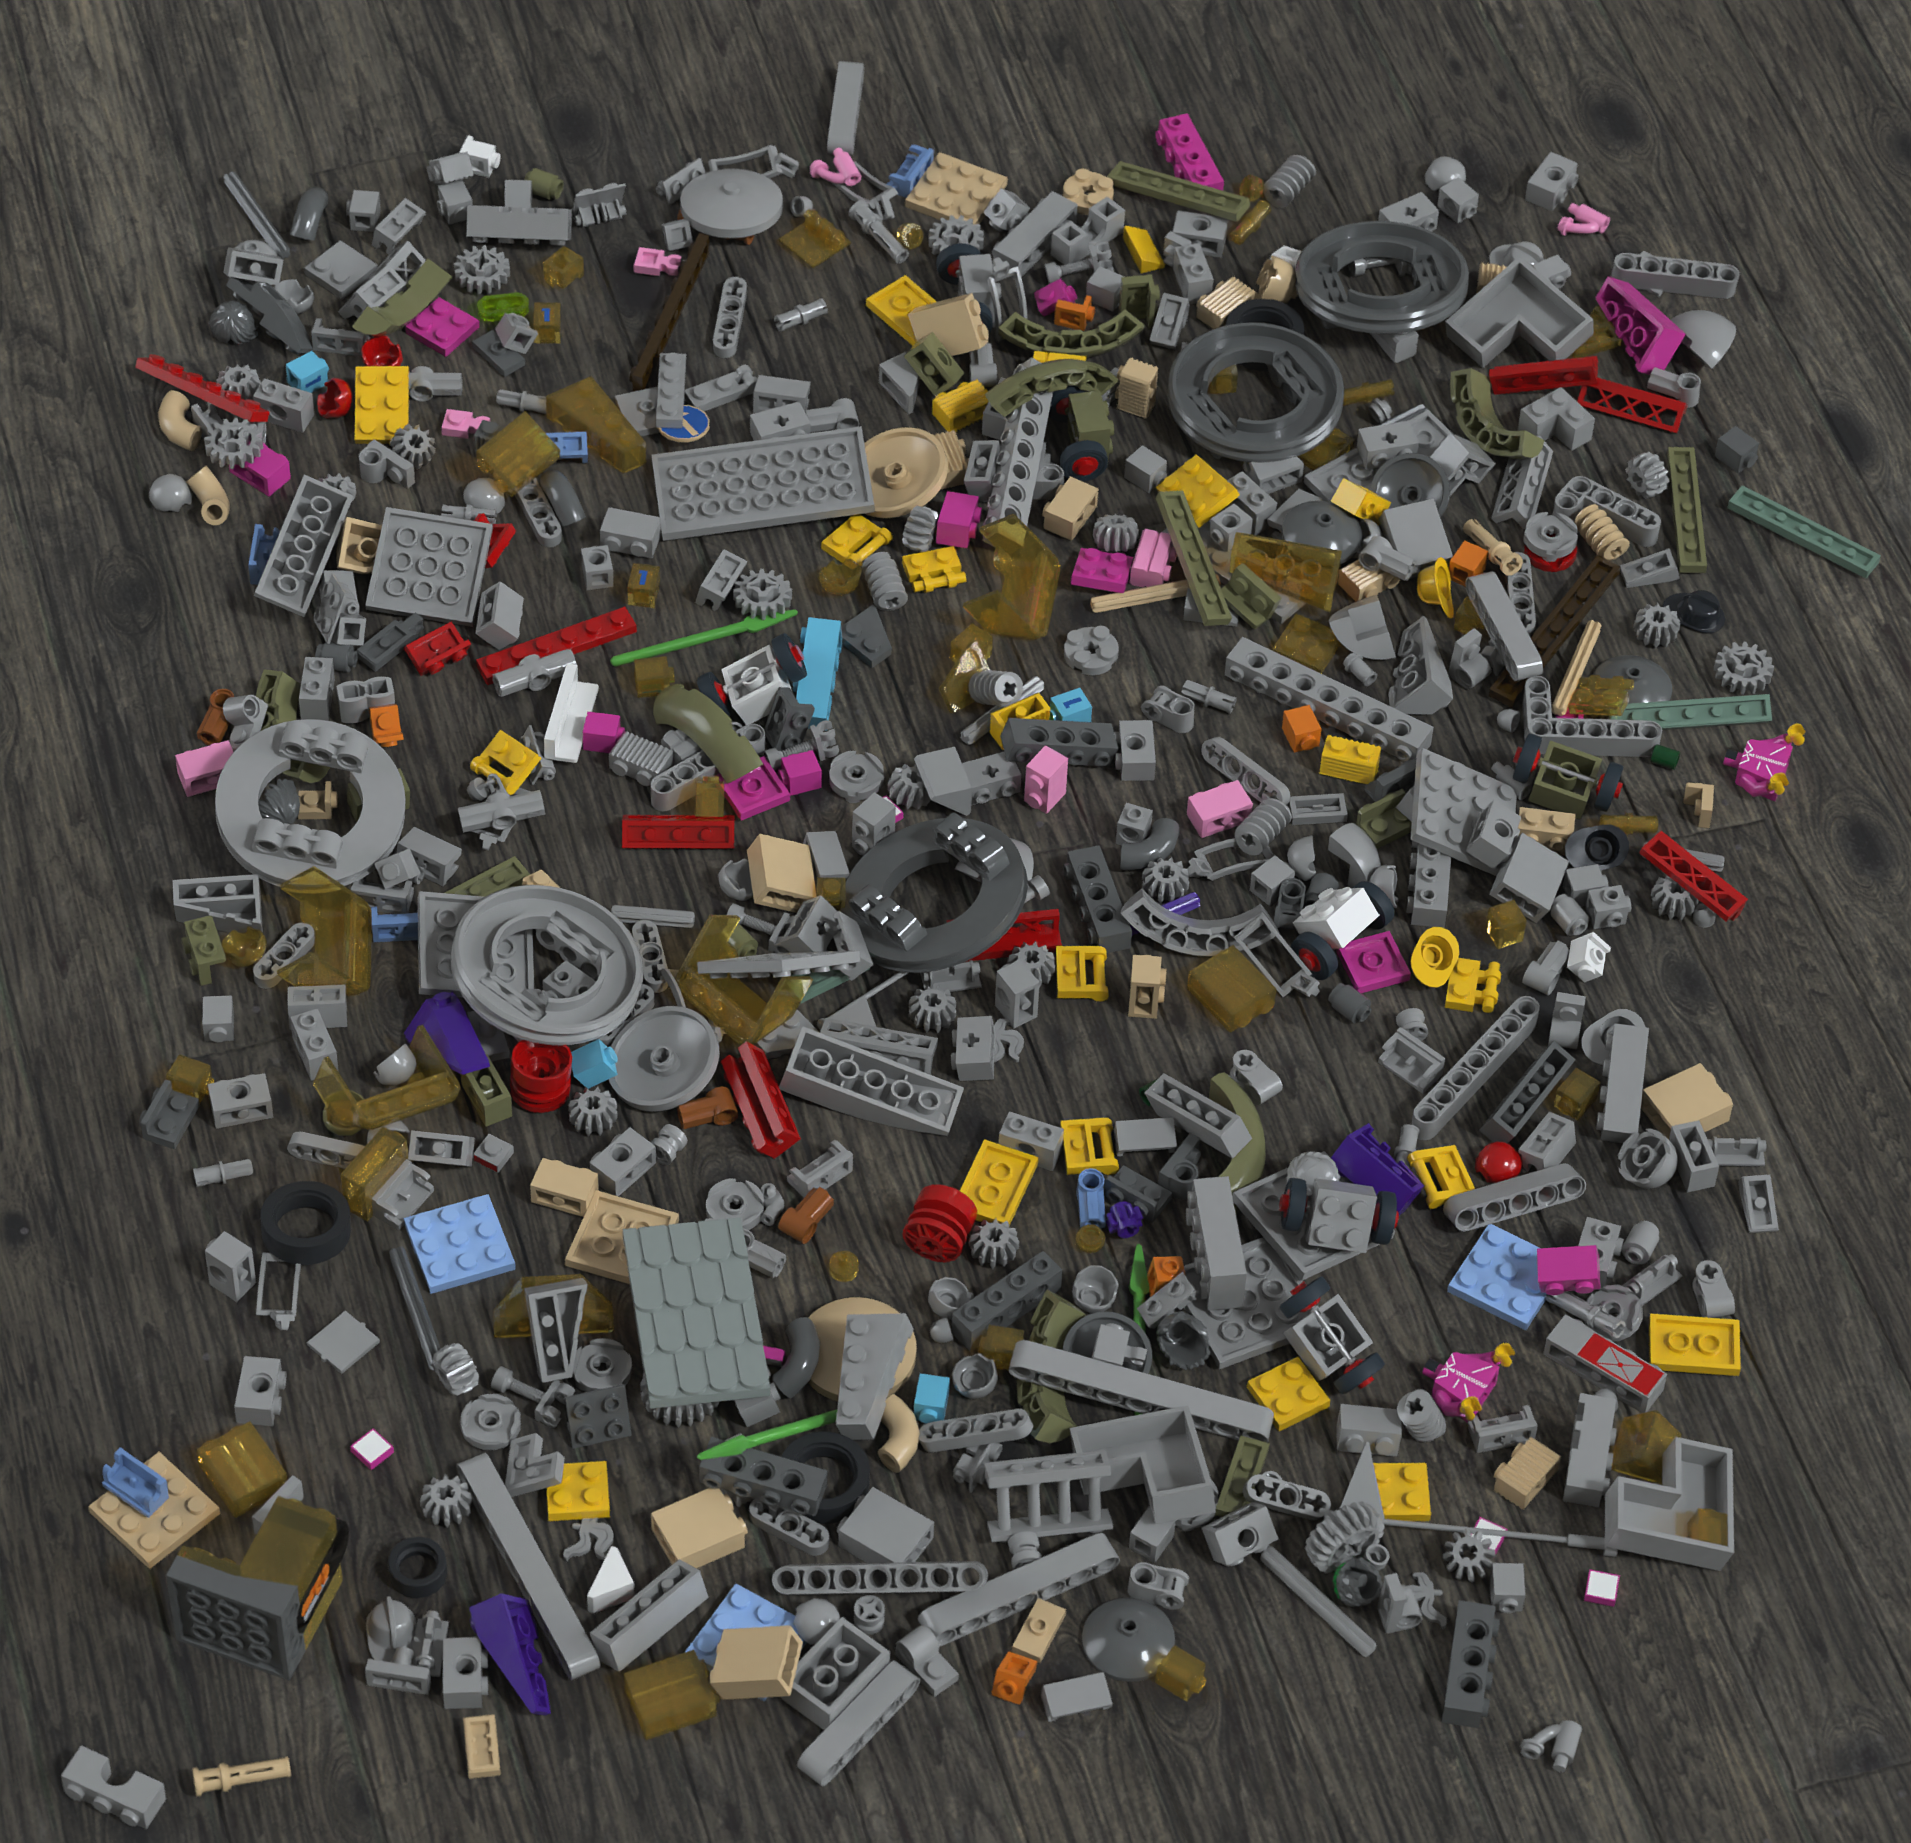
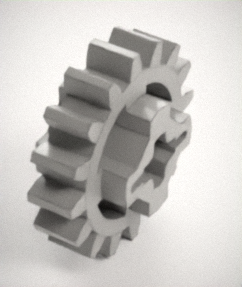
M950 215V220L942 217L940 218V224L934 222L933 229H929V247L932 248L933 254H938L946 247L959 243L970 244L979 251L983 249L984 232L980 230V224L973 225V219L965 221L962 215L959 219H955L953 215Z
M483 245L482 250H478L476 246H473L472 252L463 250L464 256H457V262L454 263L455 280L459 281L461 288L467 286L468 292L477 289L478 294H481L482 290L491 293V288L494 287L499 290L501 289L500 283L507 284V277H510L509 259L505 258L504 252L497 254L495 247L487 250L486 245Z
M234 418L231 423L227 419H223V425L215 423L214 430H207L208 437L204 438L206 455L211 456L212 463L219 461L220 467L229 464L230 469H233L235 464H239L243 468L244 462L247 461L253 464V456H261L260 450L263 449L262 433L257 431L256 424L249 426L247 419L242 423L238 422V418Z
M760 569L758 574L751 570L749 571V577L742 574L740 581L735 582V589H733L735 607L742 608L743 615L750 612L752 619L757 615H761L762 620H765L766 615H770L774 619L776 618V612L785 613V607H790L792 599V588H790L789 580L784 581L783 574L774 576V570H771L768 574L765 573L764 569Z
M1733 642L1731 649L1724 646L1723 651L1717 653L1714 664L1715 678L1722 679V687L1730 685L1731 692L1740 689L1742 695H1744L1745 690L1755 694L1756 688L1763 691L1765 684H1770L1774 670V665H1771L1772 657H1765L1767 652L1765 649L1757 651L1756 644L1750 648L1747 642H1743L1742 646H1738L1737 643Z

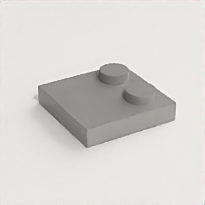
M340 240L307 265L304 270L307 277L343 300L361 286L377 269L378 265Z

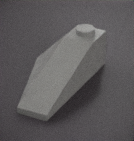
M1423 616L1402 633L1398 656L1401 658L1400 665L1394 669L1393 676L1396 678L1395 686L1390 687L1388 694L1390 707L1405 714H1434L1439 709L1445 708L1453 700L1451 681L1428 620Z

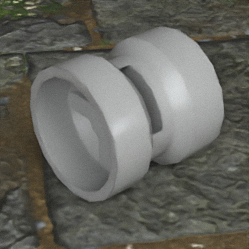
M666 1124L659 1132V1138L652 1140L651 1143L656 1146V1161L663 1165H670L676 1158V1152L681 1151L688 1143L686 1135L678 1127Z
M1028 1531L1019 1532L1008 1539L1009 1551L1013 1554L1011 1558L1013 1570L1042 1558L1040 1552L1037 1551L1039 1540L1035 1533Z

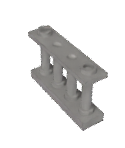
M1106 1450L984 1463L989 1489L997 1488L998 1520L987 1522L992 1542L1008 1543V1539L1012 1535L1025 1531L1033 1532L1038 1537L1081 1532L1099 1533L1103 1530L1113 1529L1108 1509H1101L1100 1478L1102 1476H1111V1464ZM1087 1478L1089 1511L1071 1512L1070 1481ZM1056 1481L1059 1514L1041 1516L1039 1485ZM1027 1485L1028 1517L1010 1519L1009 1488L1011 1486Z

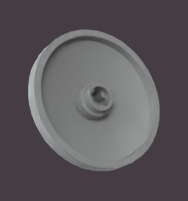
M721 169L702 174L685 186L680 199L681 213L684 219L689 220L690 226L702 233L723 238L747 237L767 230L778 221L783 210V197L779 187L764 175L743 169Z
M665 1006L649 1010L630 1021L614 1039L611 1047L617 1055L618 1062L615 1064L618 1075L610 1078L609 1082L617 1095L625 1103L636 1109L664 1111L678 1107L698 1095L714 1075L719 1061V1042L708 1021L691 1009L680 1006Z

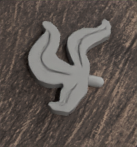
M1000 1018L994 1025V1062L1004 1057L1005 1049L1002 1044L1004 1043L1009 1046V1058L1018 1063V1055L1024 1047L1023 1036L1016 1030H1005V1026L1010 1025L1009 1019Z
M598 1518L582 1519L581 1524L573 1523L572 1528L580 1530V1541L564 1549V1560L567 1562L572 1556L587 1554L591 1549L590 1536L597 1539L594 1548L596 1557L604 1560V1552L612 1545L614 1540L611 1527L606 1523H597Z
M1415 1572L1412 1578L1418 1580L1419 1586L1409 1585L1406 1588L1414 1591L1417 1601L1424 1599L1420 1609L1422 1616L1430 1622L1440 1624L1442 1629L1445 1628L1447 1623L1446 1617L1432 1607L1434 1596H1441L1443 1591L1440 1589L1434 1590L1433 1583L1424 1572Z

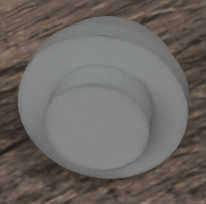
M1378 398L1372 400V404L1368 406V409L1374 420L1380 424L1391 419L1390 414L1392 410L1385 400L1380 401Z

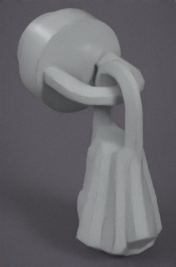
M493 773L488 775L486 782L482 778L477 777L467 787V792L473 800H484L490 795V791L492 795L502 792L507 793L498 775ZM496 782L499 786L497 790L493 787Z

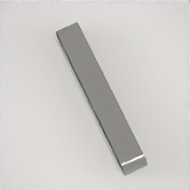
M1530 996L1519 997L1418 1103L1414 1109L1412 1125L1419 1128L1418 1139L1430 1140L1435 1137L1535 1030L1540 1008L1535 998Z
M1098 1533L992 1579L977 1590L965 1591L925 1609L919 1615L918 1621L920 1625H925L931 1630L940 1647L1034 1606L1038 1598L1045 1601L1112 1571L1119 1564L1120 1558L1105 1534Z
M977 1561L790 1564L777 1569L773 1574L772 1582L774 1588L782 1594L973 1591L986 1583L988 1572L986 1567ZM942 1568L947 1571L949 1580L946 1585H940L936 1582L934 1578L936 1569ZM967 1568H975L979 1572L980 1578L977 1584H970L965 1579ZM876 1569L883 1570L887 1574V1582L884 1586L877 1585L873 1580V1573ZM906 1569L916 1571L918 1575L916 1585L912 1586L905 1582L903 1576ZM816 1570L823 1572L826 1577V1583L823 1587L816 1586L812 1581V1574ZM845 1570H851L856 1575L857 1580L852 1587L847 1586L843 1582L842 1576ZM785 1571H790L795 1576V1584L792 1588L786 1587L782 1583L781 1578Z

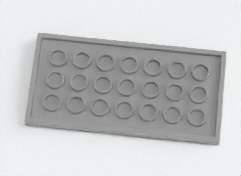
M861 426L652 455L663 541L875 512Z

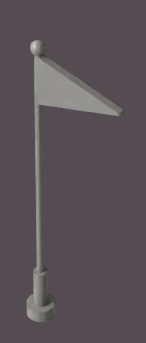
M1039 875L1028 881L1029 887L1025 903L1034 897L1041 900L1050 894L1048 886ZM900 971L827 1018L876 1027L867 999L910 972ZM825 1018L818 1020L817 1026L819 1029L822 1028Z
M1366 1442L1340 1506L1341 1509L1344 1505L1349 1506L1353 1502L1359 1503L1364 1501L1376 1509L1384 1525L1464 1533V1530L1469 1528L1471 1534H1475L1479 1530L1483 1535L1567 1543V1546L1601 1549L1603 1550V1556H1617L1618 1549L1605 1547V1535L1604 1537L1568 1534V1537L1385 1519L1369 1442ZM1327 1511L1324 1514V1519L1326 1516L1333 1514L1334 1511Z

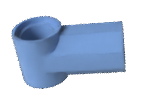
M1092 1168L1085 1169L1080 1173L1076 1192L1079 1205L1080 1228H1084L1086 1231H1098L1106 1225L1103 1191L1105 1179L1100 1171Z

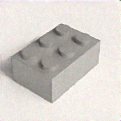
M841 1617L798 1662L791 1695L781 1696V1699L825 1730L890 1663V1651Z

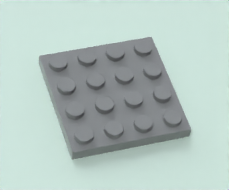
M386 507L365 604L366 610L408 617L416 612L423 619L445 623L452 621L453 624L473 627L493 524Z
M1422 748L1416 757L1410 840L1497 876L1503 861L1492 869L1467 853L1466 849L1479 814L1494 799L1516 813L1517 795L1508 784Z
M419 891L417 897L419 994L436 995L440 992H454L457 997H463L455 983L451 969V948L461 919L475 903L484 898L483 896ZM532 929L510 935L497 948L499 965L496 976L521 994L524 989H534Z
M860 951L783 952L697 962L698 974L710 973V979L726 978L727 973H730L731 978L748 977L749 972L752 978L769 977V972L772 973L773 977L791 976V973L793 975L810 974V968L813 972L830 971L829 966H832V970L849 969V963L860 962Z
M1325 1151L1321 1152L1323 1155L1325 1154L1328 1156V1154ZM1288 1168L1233 1192L1232 1198L1234 1204L1300 1280L1303 1281L1362 1252L1308 1245L1304 1235L1308 1213H1305L1299 1231L1282 1229L1279 1203L1281 1194H1284L1287 1184ZM1340 1175L1339 1182L1352 1183L1351 1180ZM1371 1231L1367 1250L1380 1245L1371 1241Z
M1264 1237L1241 1245L1247 1273L1243 1307L1207 1310L1206 1300L1200 1299L1199 1293L1196 1295V1300L1191 1301L1184 1307L1187 1314L1200 1320L1207 1328L1210 1343L1209 1351H1211L1210 1354L1219 1369L1290 1344L1283 1332L1308 1315L1307 1312L1310 1311L1309 1309L1306 1312H1299L1293 1317L1287 1318L1280 1310L1279 1306L1292 1296L1290 1291L1303 1281L1300 1280ZM1194 1262L1185 1265L1184 1269L1187 1278L1199 1290V1281H1202L1201 1274L1196 1275Z

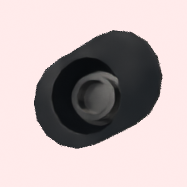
M1697 590L1692 593H1676L1669 596L1663 603V608L1669 605L1670 611H1677V619L1680 620V625L1692 628L1695 631L1714 633L1724 626L1725 615L1720 608L1719 600L1714 594L1706 590Z
M1611 824L1577 830L1567 838L1565 844V856L1573 868L1598 864L1600 871L1611 869L1620 865L1629 853V840L1626 834L1619 827Z

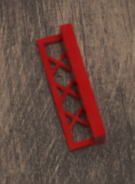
M1597 356L1497 366L1494 369H1490L1489 378L1494 395L1597 384L1598 358Z
M1598 377L1597 384L1582 385L1577 401L1583 407L1678 433L1683 414L1685 415L1688 406L1685 402ZM1588 387L1598 389L1603 399L1594 404L1584 401ZM1604 392H1608V393H1611V394L1608 395V396H1605ZM1616 395L1625 398L1628 406L1617 411L1612 409L1608 400ZM1629 399L1636 400V402L1631 404ZM1606 402L1608 408L1600 406L1599 404ZM1641 402L1649 404L1653 411L1652 414L1645 418L1638 417L1633 408ZM1654 406L1660 407L1661 409L1656 411ZM1631 409L1633 415L1624 412ZM1665 410L1677 412L1674 425L1663 424L1658 414ZM1655 416L1658 422L1649 419Z
M623 815L622 848H734L735 815Z
M1660 831L1641 848L1639 853L1724 921L1727 922L1729 919L1734 921L1741 914L1748 899L1664 832Z
M1059 909L1020 913L1014 924L1022 923L1021 926L1011 927L994 945L970 960L1009 957L1014 947L1021 948L1023 942L1030 946L1036 941L1038 947L1046 945L1048 952H1056V946H1062L1059 933ZM1044 920H1052V923L1038 924Z

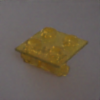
M811 209L805 211V222L779 238L782 244L812 268L851 244L845 238L844 232L837 230L826 218L821 219L818 212Z

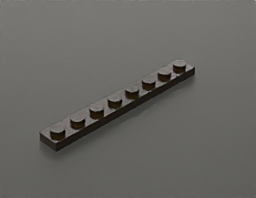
M699 233L695 243L692 242L690 244L688 258L681 263L680 275L673 280L672 292L670 295H666L663 311L656 316L655 328L653 331H649L646 347L639 352L638 364L631 369L629 381L632 382L633 392L647 388L660 360V353H663L709 255V235Z
M1597 555L1533 634L1531 640L1541 657L1543 669L1619 575L1620 566ZM1506 668L1489 689V697L1512 708L1524 694L1528 678L1514 681Z

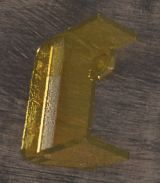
M1014 513L980 527L979 532L995 546L993 563L996 569L1005 576L1001 593L998 590H994L963 603V608L990 634L1037 640L1046 636L1060 575V564L1057 557Z
M315 866L282 883L281 889L300 902V918L303 923L311 925L315 930V952H310L277 970V975L295 987L346 984V995H360L370 988L372 944V912L368 903Z
M709 915L679 969L675 980L682 996L740 1045L746 1041L754 1045L793 1017L813 979L810 976L782 977L770 1000L766 1003L738 978H731L730 973H727L726 978L710 979V973L698 974L697 962L738 957L736 949L728 941L741 918L737 915Z
M423 1025L417 1027L409 1045V1049L416 1058V1068L419 1073L412 1075L405 1086L357 1102L329 1056L323 1058L313 1082L315 1089L336 1122L344 1126L369 1130L377 1129L452 1103L460 1091V1084Z

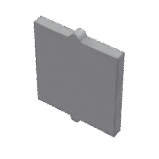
M344 1311L310 1339L307 1345L321 1356L322 1362H328L342 1374L380 1343V1339L366 1328L364 1322H358L348 1312Z

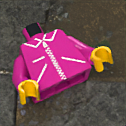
M1796 723L1788 728L1787 733L1775 738L1748 740L1744 753L1728 749L1723 765L1738 769L1735 783L1752 797L1763 796L1769 800L1776 801L1777 795H1781L1785 790L1783 786L1789 784L1785 773L1793 748L1791 744L1793 742L1797 746L1802 745L1805 740L1803 737L1805 730L1801 724Z
M1502 1343L1495 1351L1487 1353L1461 1354L1454 1352L1445 1365L1430 1358L1422 1374L1435 1380L1432 1397L1443 1414L1447 1417H1460L1468 1423V1421L1475 1418L1478 1411H1482V1405L1496 1385L1499 1372L1498 1365L1501 1363L1502 1366L1509 1367L1512 1363L1509 1356H1514L1515 1351L1509 1343Z

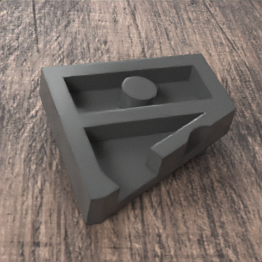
M871 605L841 626L842 645L869 667H875L892 655L891 644L874 605Z

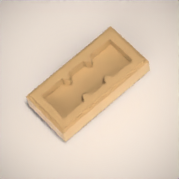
M1038 1598L1012 1646V1652L1041 1663L1066 1615V1609Z
M495 1715L463 1718L469 1779L501 1775Z

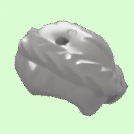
M1320 1152L1300 1154V1156L1292 1159L1287 1169V1182L1289 1178H1300L1306 1181L1307 1201H1311L1315 1178L1338 1182L1340 1180L1335 1162L1329 1156L1323 1155Z

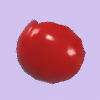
M388 336L373 337L367 340L361 348L365 367L400 366L403 362L399 344H393Z
M332 378L324 383L328 388L327 391L319 394L317 397V409L319 415L323 418H340L347 414L352 404V392L348 383L340 378Z
M1499 1141L1486 1145L1476 1157L1475 1162L1476 1172L1482 1173L1488 1183H1498L1515 1178L1520 1174L1522 1167L1521 1157L1515 1148L1506 1142Z

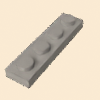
M660 353L656 427L683 428L686 354Z

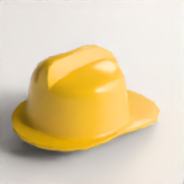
M1439 557L1435 565L1427 567L1418 573L1417 592L1423 602L1441 605L1447 617L1451 619L1453 618L1454 610L1451 597L1450 572L1445 559Z
M1442 927L1427 929L1420 936L1411 956V968L1415 977L1422 984L1437 988L1444 985L1449 979L1459 957V945L1455 936L1449 930Z

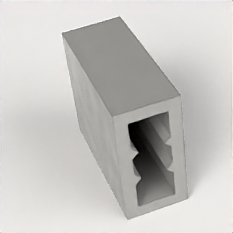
M1434 498L1386 509L1382 512L1378 521L1383 536L1390 542L1392 549L1417 560L1409 579L1418 577V573L1421 570L1435 565L1439 557L1444 558L1447 565H1449L1453 554Z
M1521 833L1512 843L1511 847L1514 849L1512 855L1505 863L1502 862L1489 895L1537 923L1550 911L1569 861L1538 843L1535 839Z
M872 1487L866 1496L861 1495L854 1506V1511L849 1518L845 1516L839 1523L837 1533H839L838 1546L866 1563L915 1562L934 1537V1522Z

